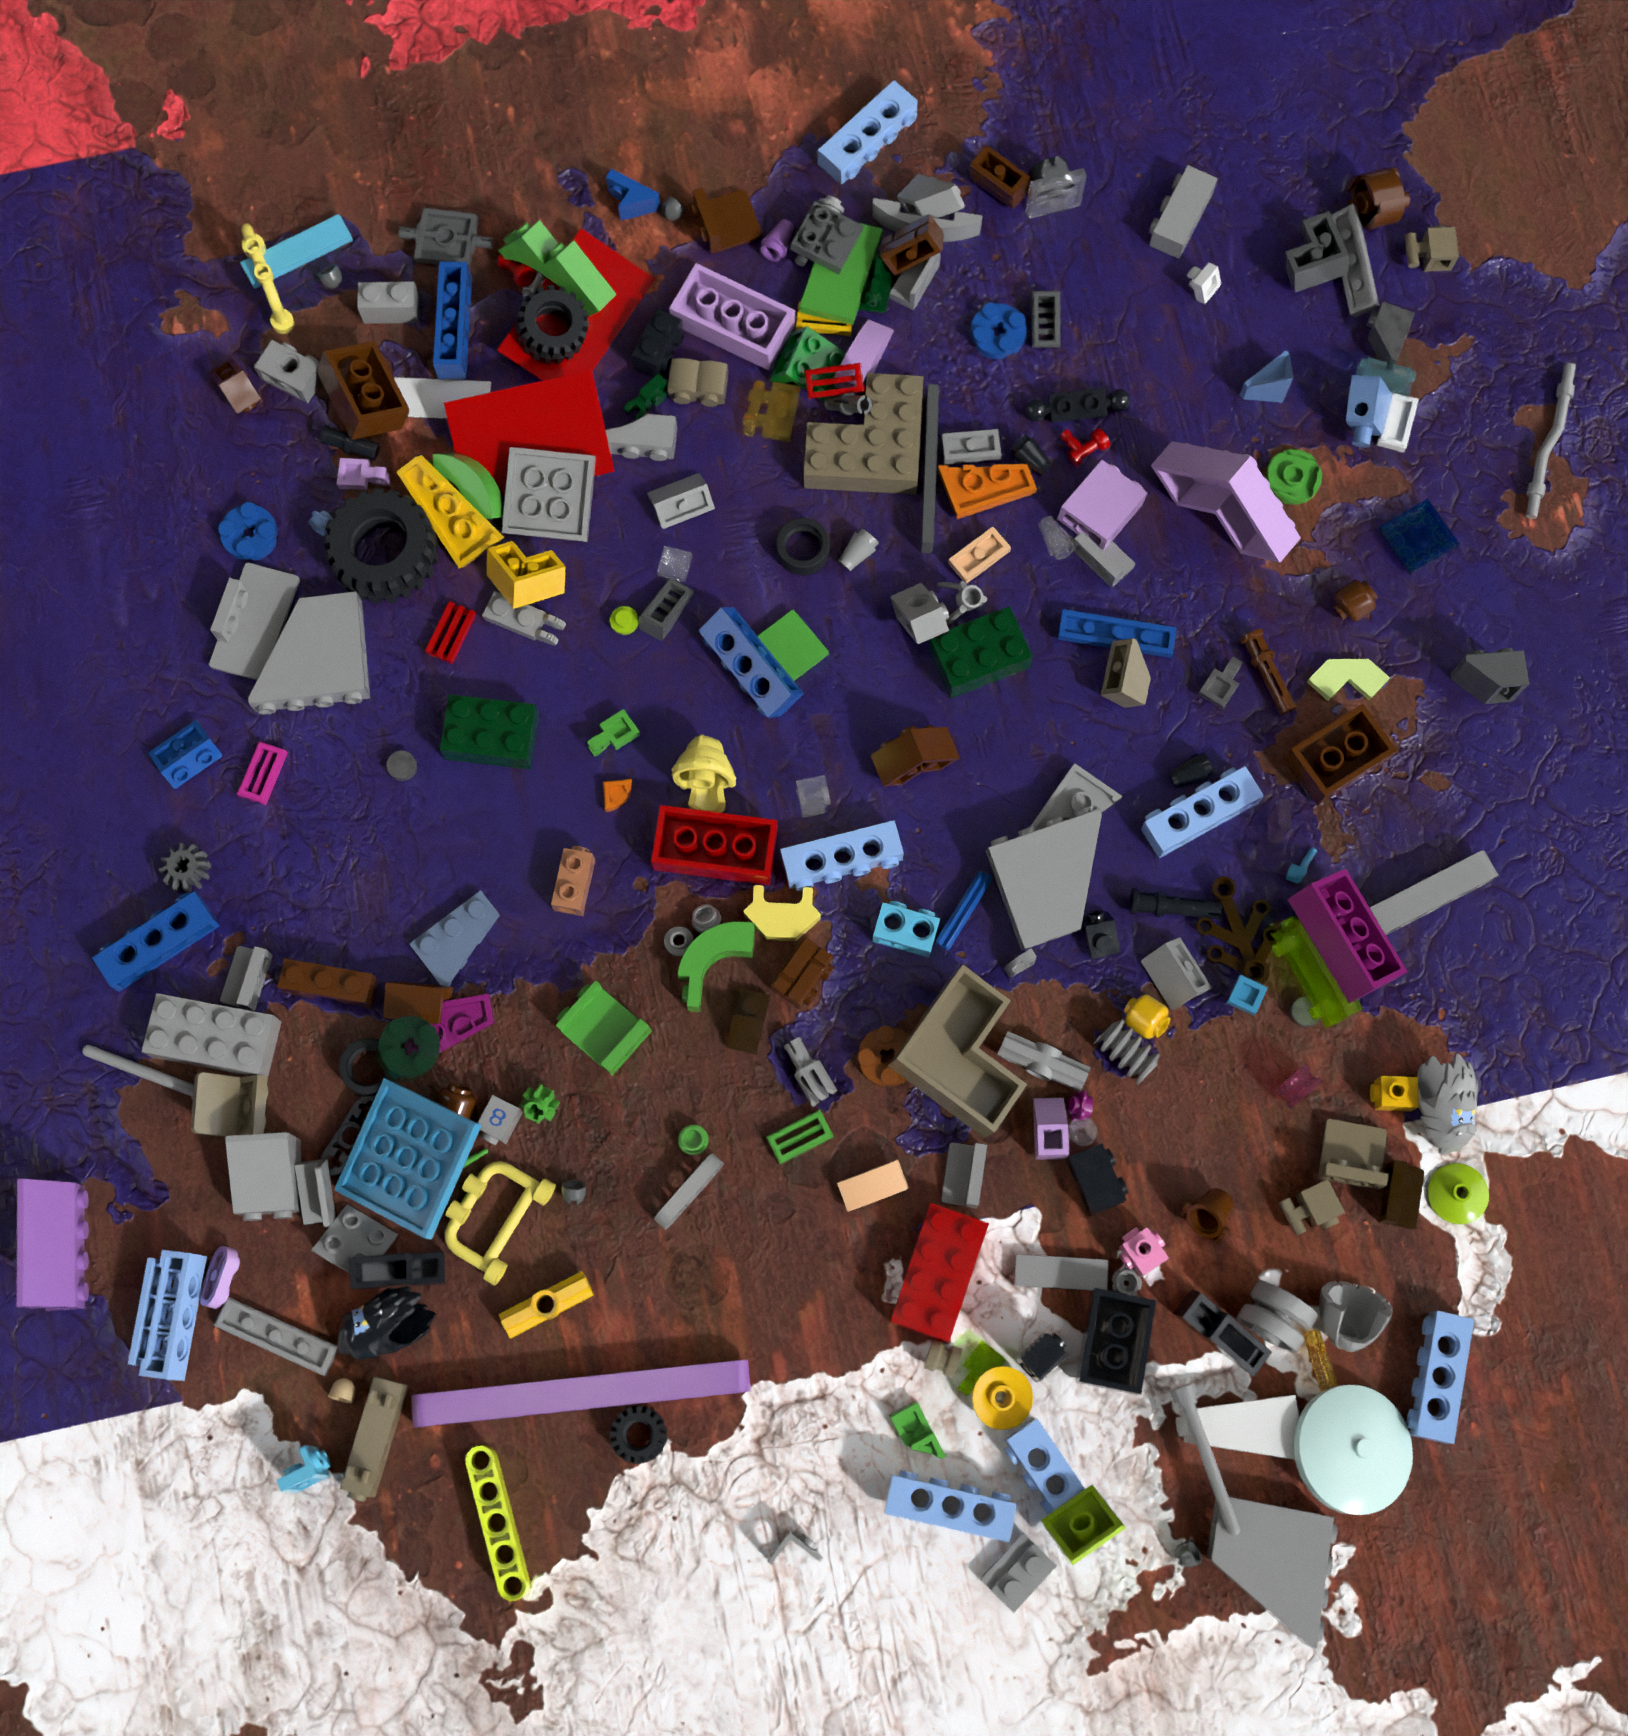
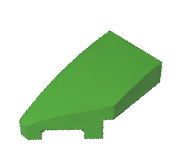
M916 1400L889 1415L904 1445L909 1446L912 1450L932 1454L941 1459L946 1457Z

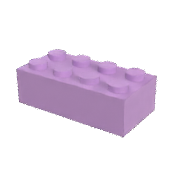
M697 263L669 308L671 315L682 319L683 330L770 371L795 327L794 309Z

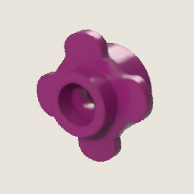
M1082 1090L1081 1093L1075 1092L1068 1103L1071 1121H1076L1077 1119L1088 1120L1093 1110V1098L1087 1095L1086 1091Z

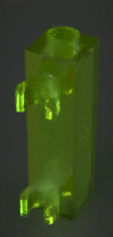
M1292 916L1280 923L1282 929L1272 934L1277 943L1272 946V949L1277 957L1285 956L1313 1005L1312 1008L1308 1009L1312 1019L1320 1018L1327 1029L1363 1010L1358 999L1348 1003L1301 921L1296 916Z

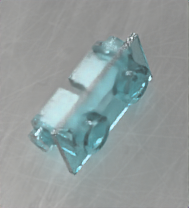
M1367 357V359L1361 358L1357 366L1356 375L1380 376L1391 393L1406 397L1410 396L1411 386L1417 375V372L1412 371L1411 367L1393 364L1391 370L1386 369L1387 362L1372 359L1371 357Z

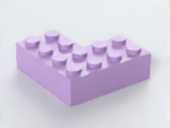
M1172 441L1151 465L1176 505L1215 514L1240 554L1280 563L1301 538L1294 528V522L1283 510L1282 502L1275 497L1270 489L1269 481L1259 471L1256 460L1248 454L1242 455L1227 450L1221 451L1209 447Z

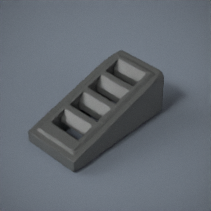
M1032 291L1030 294L1032 348H1060V291ZM1038 303H1052V308H1038ZM1038 314H1052V318H1038ZM1038 324H1053V329H1038ZM1038 335H1053V340H1038Z
M669 578L639 616V629L659 641H663L693 596L694 590ZM669 591L680 596V600L668 594ZM663 601H666L667 603L673 605L674 607L672 608V607H670V606L664 604ZM658 610V611L664 613V614L667 615V616L664 617V616H662L661 614L657 613L656 611Z

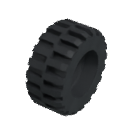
M374 488V493L368 494L366 490L358 492L359 497L353 500L349 497L344 500L345 506L342 509L337 507L332 513L334 521L329 520L326 524L325 530L328 535L323 537L326 559L343 588L348 592L357 591L360 599L363 601L368 597L371 603L380 604L381 599H386L389 604L397 602L396 598L400 596L407 599L412 596L410 591L415 588L420 591L425 586L423 579L425 577L431 578L434 573L432 564L435 565L438 561L439 555L436 551L439 548L438 541L431 522L421 505H416L414 499L408 495H404L402 498L400 491L391 489L389 493H385L383 488ZM390 527L399 529L406 534L407 542L402 553L387 564L367 565L360 562L356 557L357 548L361 540L373 530Z

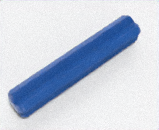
M979 871L938 936L936 943L943 949L949 950L990 885L992 877L986 872Z

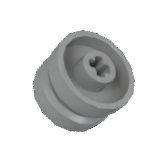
M1257 1280L1250 1292L1251 1298L1257 1305L1243 1304L1236 1319L1263 1340L1285 1351L1297 1354L1305 1339L1296 1328L1302 1330L1311 1329L1318 1317L1317 1312L1289 1292L1269 1282Z

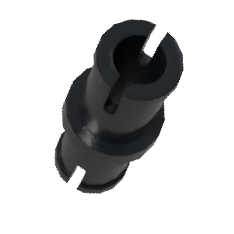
M325 426L321 434L320 441L322 444L343 449L346 454L351 455L355 453L374 461L379 455L380 443L364 438L351 440L348 433L330 428L329 426Z

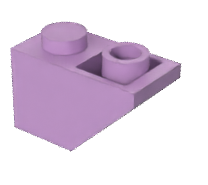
M1033 1098L1035 1159H1066L1069 1155V1139L1064 1098Z

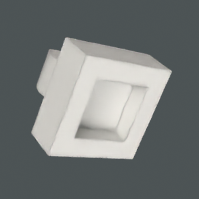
M1208 263L1203 270L1193 267L1187 274V277L1192 279L1189 286L1194 289L1196 300L1204 304L1207 303L1221 285L1218 266Z

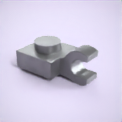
M1233 656L1223 672L1214 669L1198 695L1223 710L1240 684L1233 680L1243 662Z

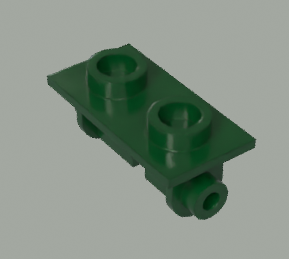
M877 254L872 259V269L858 310L886 313L894 274L883 261L881 254Z

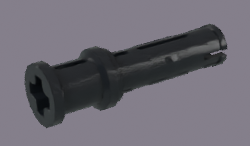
M1132 888L1129 901L1130 914L1135 915L1136 912L1151 913L1155 917H1160L1164 914H1175L1219 920V914H1221L1222 909L1221 901L1166 896V893H1163V891H1157L1156 893L1139 892L1137 888Z

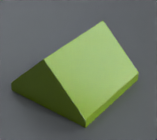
M1093 1484L1041 1519L1047 1532L1071 1565L1076 1564L1126 1529L1122 1521Z

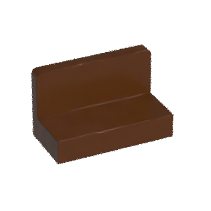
M406 981L386 982L383 1017L440 1024L443 1000L452 999L453 987Z

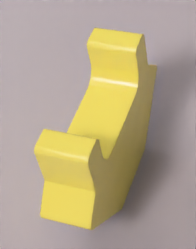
M755 885L753 902L743 911L744 917L749 922L755 923L756 930L766 940L797 941L821 919V914L812 905L813 889L811 887L803 888L800 903L791 904L766 902L764 900V886Z

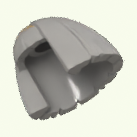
M1336 1281L1328 1282L1322 1287L1319 1300L1320 1317L1324 1331L1337 1348L1347 1352H1356L1371 1344L1385 1329L1393 1313L1390 1302L1386 1301V1298L1378 1292L1373 1294L1374 1290L1366 1286H1356L1355 1283L1351 1285L1345 1281H1339V1283Z

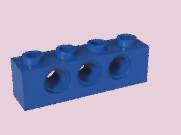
M439 262L433 359L438 379H467L472 277L467 262Z
M721 607L698 630L704 637L705 645L718 654L722 659V666L728 672L734 674L739 681L738 685L741 690L754 699L756 708L762 715L768 718L781 717L804 694L734 607ZM731 636L734 639L733 648H731L729 645V640ZM748 658H750L752 661V667L750 670L747 668ZM766 679L768 680L770 685L768 692H766L764 688V682Z
M195 891L182 894L171 907L166 910L156 911L149 917V921L141 926L130 928L124 933L123 938L115 943L110 942L99 949V953L92 958L110 987L118 992L122 991L220 927V924L199 894ZM180 917H186L185 925L182 928L175 929L176 921ZM156 933H160V941L156 945H150L151 937ZM130 950H135L134 958L129 962H125V954Z

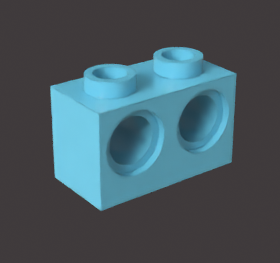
M890 901L889 904L883 902L872 942L929 958L940 918L935 917V913L929 910L918 909V912L906 909L907 906L897 901ZM894 917L900 921L901 926L892 930L887 928L884 922L886 919ZM923 925L928 928L929 935L924 938L917 937L913 929L916 926Z

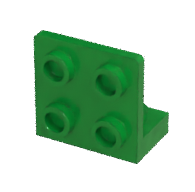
M805 326L790 334L770 381L778 386L793 381L807 391L804 370L841 365L846 352L808 326ZM836 372L811 375L812 381L834 378ZM834 384L813 386V392L836 389ZM826 396L818 397V399L825 403Z

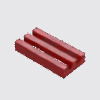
M861 363L804 370L808 399L865 391L862 381ZM855 370V375L812 381L811 376ZM856 381V387L813 392V386Z
M449 601L427 645L426 654L453 665L477 615L476 612L471 609L467 610L461 605L457 606ZM453 612H455V616H454V618H453V620H452V622H451V624H450V626H449V628H448V630H447V632H446V634H445V636H444V638H443V640H442V642H441V644H440V646H439V648H438V651H435V649H436V647H437V645H438V643H439V641H440V639H441V637H442V635H443V633H444V631H445V629H446V627H447V625H448V623H449V621H450V619H451V617H452ZM462 616H465V621L447 656L444 653Z

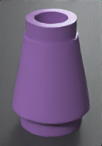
M781 220L762 240L761 252L767 259L779 261L786 256L795 230L794 225L790 221Z

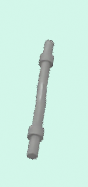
M1574 363L1564 364L1562 380L1558 384L1556 391L1558 401L1553 427L1537 453L1533 479L1528 484L1527 496L1529 500L1526 518L1536 519L1538 516L1540 500L1544 498L1546 489L1544 479L1548 457L1565 427L1569 400L1573 398L1575 390L1573 379L1576 365Z

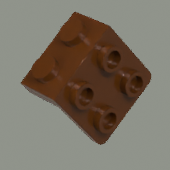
M703 187L692 190L693 202L689 203L694 219H699L701 226H698L702 242H707L711 254L761 238L762 230L747 191L738 190L707 200Z

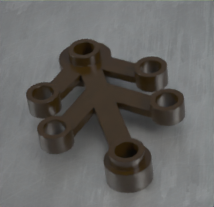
M1227 876L1218 877L1211 885V894L1214 899L1221 901L1231 931L1214 924L1212 919L1205 917L1198 920L1195 930L1200 936L1206 937L1210 935L1239 949L1242 959L1225 953L1220 945L1210 946L1206 951V959L1211 964L1221 963L1238 971L1239 975L1241 974L1263 985L1269 977V968L1266 960L1273 945L1280 940V931L1275 927H1267L1261 934L1262 944L1255 956L1250 944L1262 919L1269 913L1270 905L1264 899L1256 900L1251 906V916L1244 928L1232 898L1236 892L1235 882ZM1224 886L1227 889V894H1219L1217 887ZM1257 904L1263 905L1265 913H1258L1255 906ZM1200 923H1208L1210 930L1206 932L1201 930ZM1266 932H1273L1276 939L1274 941L1268 940ZM1210 951H1219L1220 958H1212L1210 955ZM1250 968L1258 971L1259 975L1257 978L1249 975L1248 971Z

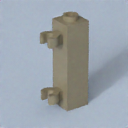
M373 1377L340 1486L341 1490L348 1491V1498L365 1502L366 1497H376L409 1385L380 1377Z

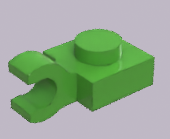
M623 709L599 724L602 733L587 741L588 749L594 757L602 753L610 744L615 750H618L640 736V731Z

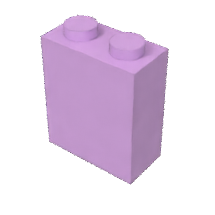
M1101 460L1061 506L1057 520L1078 535L1083 531L1104 551L1141 508L1147 492L1138 482L1131 481L1121 474L1116 466Z

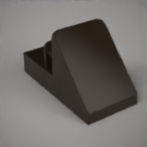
M744 989L740 990L736 1011L732 1017L728 1049L757 1055L770 995Z

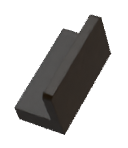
M1394 1159L1387 1163L1386 1173L1388 1174L1387 1186L1383 1189L1379 1223L1415 1229L1418 1221L1424 1170L1406 1166L1407 1162Z

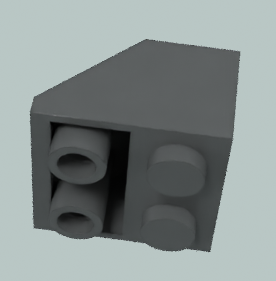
M1513 648L1499 649L1495 653H1484L1483 650L1471 651L1464 656L1450 673L1451 680L1483 704L1513 702L1529 685L1524 650L1513 651Z

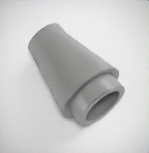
M861 528L858 533L854 532L838 562L851 572L854 567L876 551L875 547L878 545V541Z

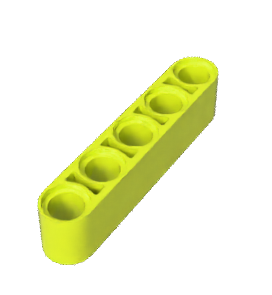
M475 1446L467 1453L466 1467L497 1588L501 1597L505 1600L516 1601L528 1593L530 1579L498 1455L489 1446ZM480 1451L486 1452L489 1456V1464L483 1470L479 1469L474 1461L476 1454ZM487 1482H492L497 1487V1495L493 1500H487L483 1496L482 1489ZM495 1513L503 1515L506 1522L504 1529L499 1532L495 1531L490 1524L491 1517ZM502 1545H509L514 1551L513 1559L509 1563H505L499 1558L498 1552ZM511 1576L519 1578L522 1583V1589L519 1594H512L507 1589L506 1583Z

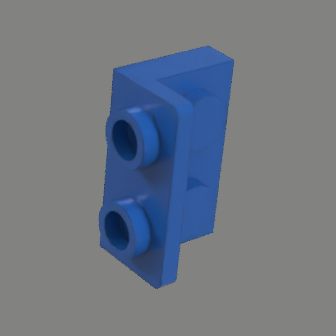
M194 720L148 752L161 774L174 789L180 787L222 757L219 749L197 720Z

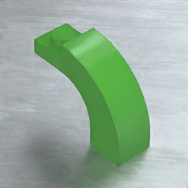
M457 453L432 454L433 460H427L445 479L454 483L461 492V495L486 519L503 517L504 509L499 488L491 474L479 462Z
M728 922L719 924L700 934L690 944L682 957L678 970L679 981L689 982V985H683L682 1003H687L688 1011L700 1012L704 976L713 963L719 959L731 956L753 958L755 923Z

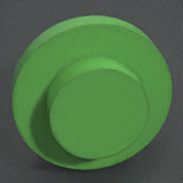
M698 1125L686 1126L681 1130L678 1137L681 1150L688 1155L701 1154L705 1151L709 1142L707 1132Z

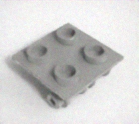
M347 1204L313 1247L312 1252L350 1274L349 1257L384 1255L398 1237V1234Z

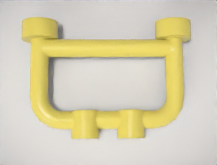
M244 223L241 226L244 237L242 248L245 255L253 260L255 277L258 283L262 285L273 312L270 322L277 333L287 334L294 327V319L288 310L283 309L273 283L274 276L272 270L266 264L263 256L266 251L265 243L261 236L254 233L249 223Z
M502 1161L486 1165L477 1177L470 1174L462 1186V1190L467 1192L462 1202L454 1200L445 1216L450 1218L444 1232L445 1243L448 1249L458 1257L485 1272L483 1279L495 1286L503 1277L508 1266L497 1257L532 1200L544 1206L553 1195L556 1184L546 1178L540 1183L514 1166ZM500 1173L525 1187V1190L486 1254L482 1257L457 1240L456 1234L460 1226L469 1217L471 1208L476 1200L484 1193L489 1179L494 1174Z

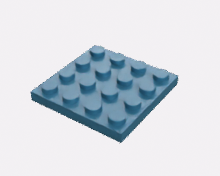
M384 1078L334 1190L415 1234L432 1240L482 1125L392 1080Z

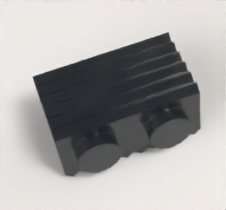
M1055 1332L1050 1335L1049 1333L1039 1335L1038 1339H1035L1034 1343L1030 1344L1028 1348H1025V1351L1020 1356L1016 1357V1362L1035 1382H1039L1068 1355L1063 1350L1067 1345Z

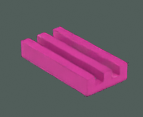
M259 741L237 795L266 806L287 757V751ZM266 750L268 753L258 773L254 787L251 792H248L257 767ZM275 754H277L276 759H275V761H274V763H273V766H272V768H271V771H270V773H269V775H268V778H267V780H266V782H265V785H264V787H263V790H262L261 794L258 795L259 792H260V789H261V787H262V785H263V782H264V780H265V778H266V775H267V773H268V770H269V768H270V766H271V763H272V761H273V758H274Z

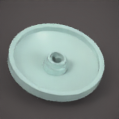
M1360 1385L1336 1386L1317 1394L1303 1409L1294 1433V1457L1302 1481L1319 1502L1340 1513L1363 1515L1380 1511L1397 1499L1405 1488L1411 1473L1413 1459L1412 1442L1402 1415L1385 1396L1373 1389Z

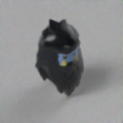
M411 1287L386 1288L374 1295L363 1305L351 1311H346L345 1315L342 1316L343 1318L337 1332L340 1354L347 1353L352 1359H365L397 1352L399 1349L412 1345L423 1338L430 1331V1325L434 1321L436 1313L426 1310L427 1305L416 1304L421 1299V1294L411 1292Z

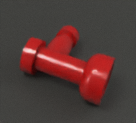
M502 255L498 257V266L503 270H509L513 273V279L520 287H528L534 281L536 273L532 267L518 261L505 259Z
M1096 428L1091 432V440L1084 445L1073 437L1068 429L1064 430L1060 435V438L1071 449L1067 452V455L1076 467L1082 463L1083 458L1096 449L1104 451L1111 446L1107 435L1100 428Z

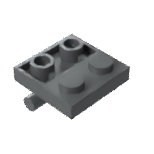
M814 201L791 243L790 249L798 253L795 262L800 266H805L807 260L810 259L840 274L864 226Z

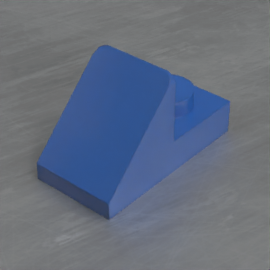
M611 168L606 176L609 193L614 198L622 200L618 206L621 220L654 213L660 209L658 192Z

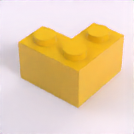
M513 541L487 548V576L513 609L564 593L566 566L552 550L526 557Z

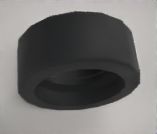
M802 517L790 520L782 526L777 534L776 552L778 561L784 569L793 574L803 576L814 574L823 568L829 558L830 540L828 532L822 524L813 519ZM801 532L814 535L820 544L818 554L811 560L800 561L793 559L786 549L787 541L791 536Z
M374 1038L358 1039L349 1044L343 1051L339 1061V1075L342 1081L353 1092L361 1096H376L384 1078L396 1082L399 1074V1060L394 1051L381 1040ZM367 1050H374L382 1054L387 1065L384 1077L372 1085L359 1083L352 1074L353 1060L358 1054Z

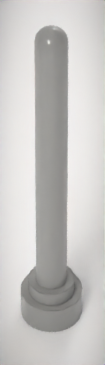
M86 1045L82 1049V1053L86 1057L189 1095L193 1100L194 1084L92 1045Z
M1194 1383L1171 1390L1174 1403H1178L1179 1408H1183L1227 1531L1230 1535L1236 1536L1240 1533V1526L1195 1403H1197L1195 1396H1198Z

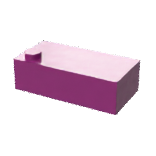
M1346 869L1311 883L1287 899L1348 1003L1387 985L1408 972Z

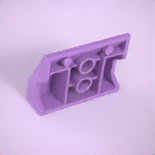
M17 1179V1307L29 1309L46 1308V1311L85 1309V1301L89 1297L88 1284L85 1282V1270L88 1269L89 1257L85 1251L84 1239L88 1238L89 1228L87 1221H84V1208L88 1207L89 1199L83 1185L71 1182Z

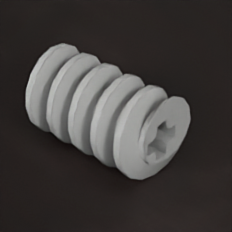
M1121 1019L1111 1024L1093 1044L1103 1040L1101 1051L1106 1052L1112 1049L1109 1059L1113 1061L1120 1057L1121 1060L1118 1068L1123 1069L1129 1066L1130 1069L1127 1077L1130 1078L1138 1074L1139 1077L1136 1081V1085H1138L1158 1065L1157 1061L1160 1054L1156 1053L1148 1056L1151 1046L1148 1044L1140 1048L1139 1045L1142 1037L1138 1036L1131 1039L1130 1037L1134 1029L1131 1027L1122 1031L1121 1029L1125 1021Z

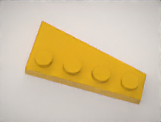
M422 455L415 457L397 471V474L417 505H421L426 512L434 531L459 569L465 567L486 552L487 548L494 546L505 538Z

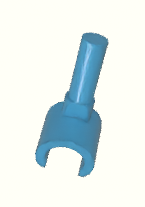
M1310 848L1300 866L1291 863L1286 880L1294 883L1302 881L1306 875L1309 863L1317 853L1315 848Z

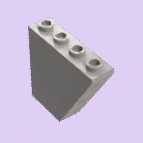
M357 591L299 598L248 697L250 706L255 712L260 714H272L278 709L287 708L290 711L303 710L305 706L330 707L336 702L345 701L348 704H357L362 702V699H369L370 689L363 605Z
M1087 807L1074 812L1075 818L1064 821L1063 817H1058L1046 822V828L1036 831L1035 826L1019 831L1020 837L1008 840L1007 836L991 841L992 846L988 847L985 851L1021 951L1081 929L1102 816L1100 809L1091 811V808Z
M1229 1497L1240 1526V1533L1232 1536L1227 1531L1215 1498L1206 1559L1304 1645L1317 1648L1318 1641L1321 1642L1324 1636V1622L1320 1621L1322 1608L1326 1609L1329 1598L1328 1589H1325L1326 1576L1331 1575L1333 1558L1329 1556L1330 1544L1335 1543L1337 1536V1525L1333 1524L1334 1517Z

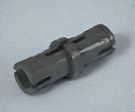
M854 393L826 396L825 407L829 411H840L844 415H852L854 413L867 414L872 408V401L868 396H856Z

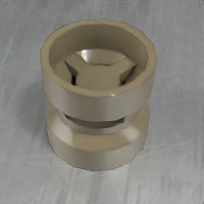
M933 1339L924 1369L930 1371L942 1369L945 1376L954 1378L962 1354V1348L952 1346L947 1349V1346H944L942 1341Z

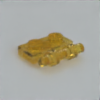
M754 381L753 389L749 391L748 401L750 402L748 412L744 414L743 424H745L743 434L754 436L755 428L761 426L763 427V438L790 442L801 387L773 382L771 392L764 391L765 383L763 381ZM763 403L768 404L766 415L759 414L760 405Z

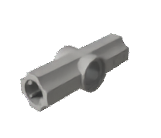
M1007 1031L997 1054L1002 1059L1026 1068L1025 1070L1029 1074L1046 1081H1056L1078 1092L1082 1090L1091 1068L1061 1055L1062 1052L1048 1044L1041 1042L1036 1044Z

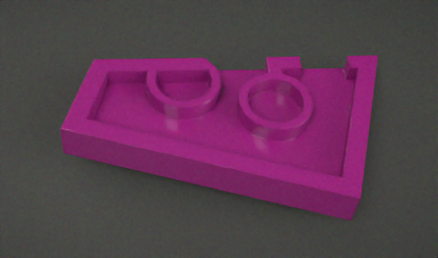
M490 994L444 1001L440 1024L401 1020L409 1069L493 1025L495 1021Z

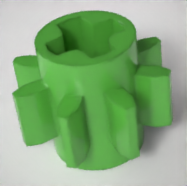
M539 1084L535 1091L530 1087L527 1088L519 1107L524 1108L525 1118L540 1124L544 1117L549 1121L552 1120L560 1101L555 1100L554 1090Z

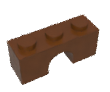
M284 958L277 988L288 995L314 999L315 996L340 1001L345 1005L372 1009L379 980L371 973Z

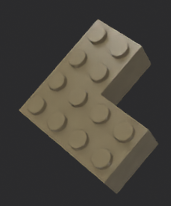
M867 373L866 396L871 399L872 408L864 416V425L807 422L804 488L916 495L923 376Z
M961 965L952 973L888 1064V1067L980 1136L986 1138L996 1132L1027 1084L979 1048L1011 1000L966 966Z

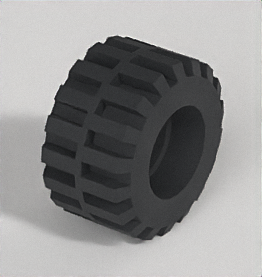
M548 285L545 291L541 286L536 288L535 294L530 292L526 297V301L523 300L516 320V334H519V344L525 345L524 351L527 355L530 352L534 353V360L539 361L540 357L544 358L545 364H550L551 360H555L556 364L563 362L564 358L567 361L573 358L574 353L577 354L580 351L589 328V322L587 321L589 315L587 310H583V301L581 299L576 301V294L572 291L570 294L565 293V287L560 286L559 290H554V285ZM543 314H555L565 321L568 331L561 336H549L539 329L536 319Z

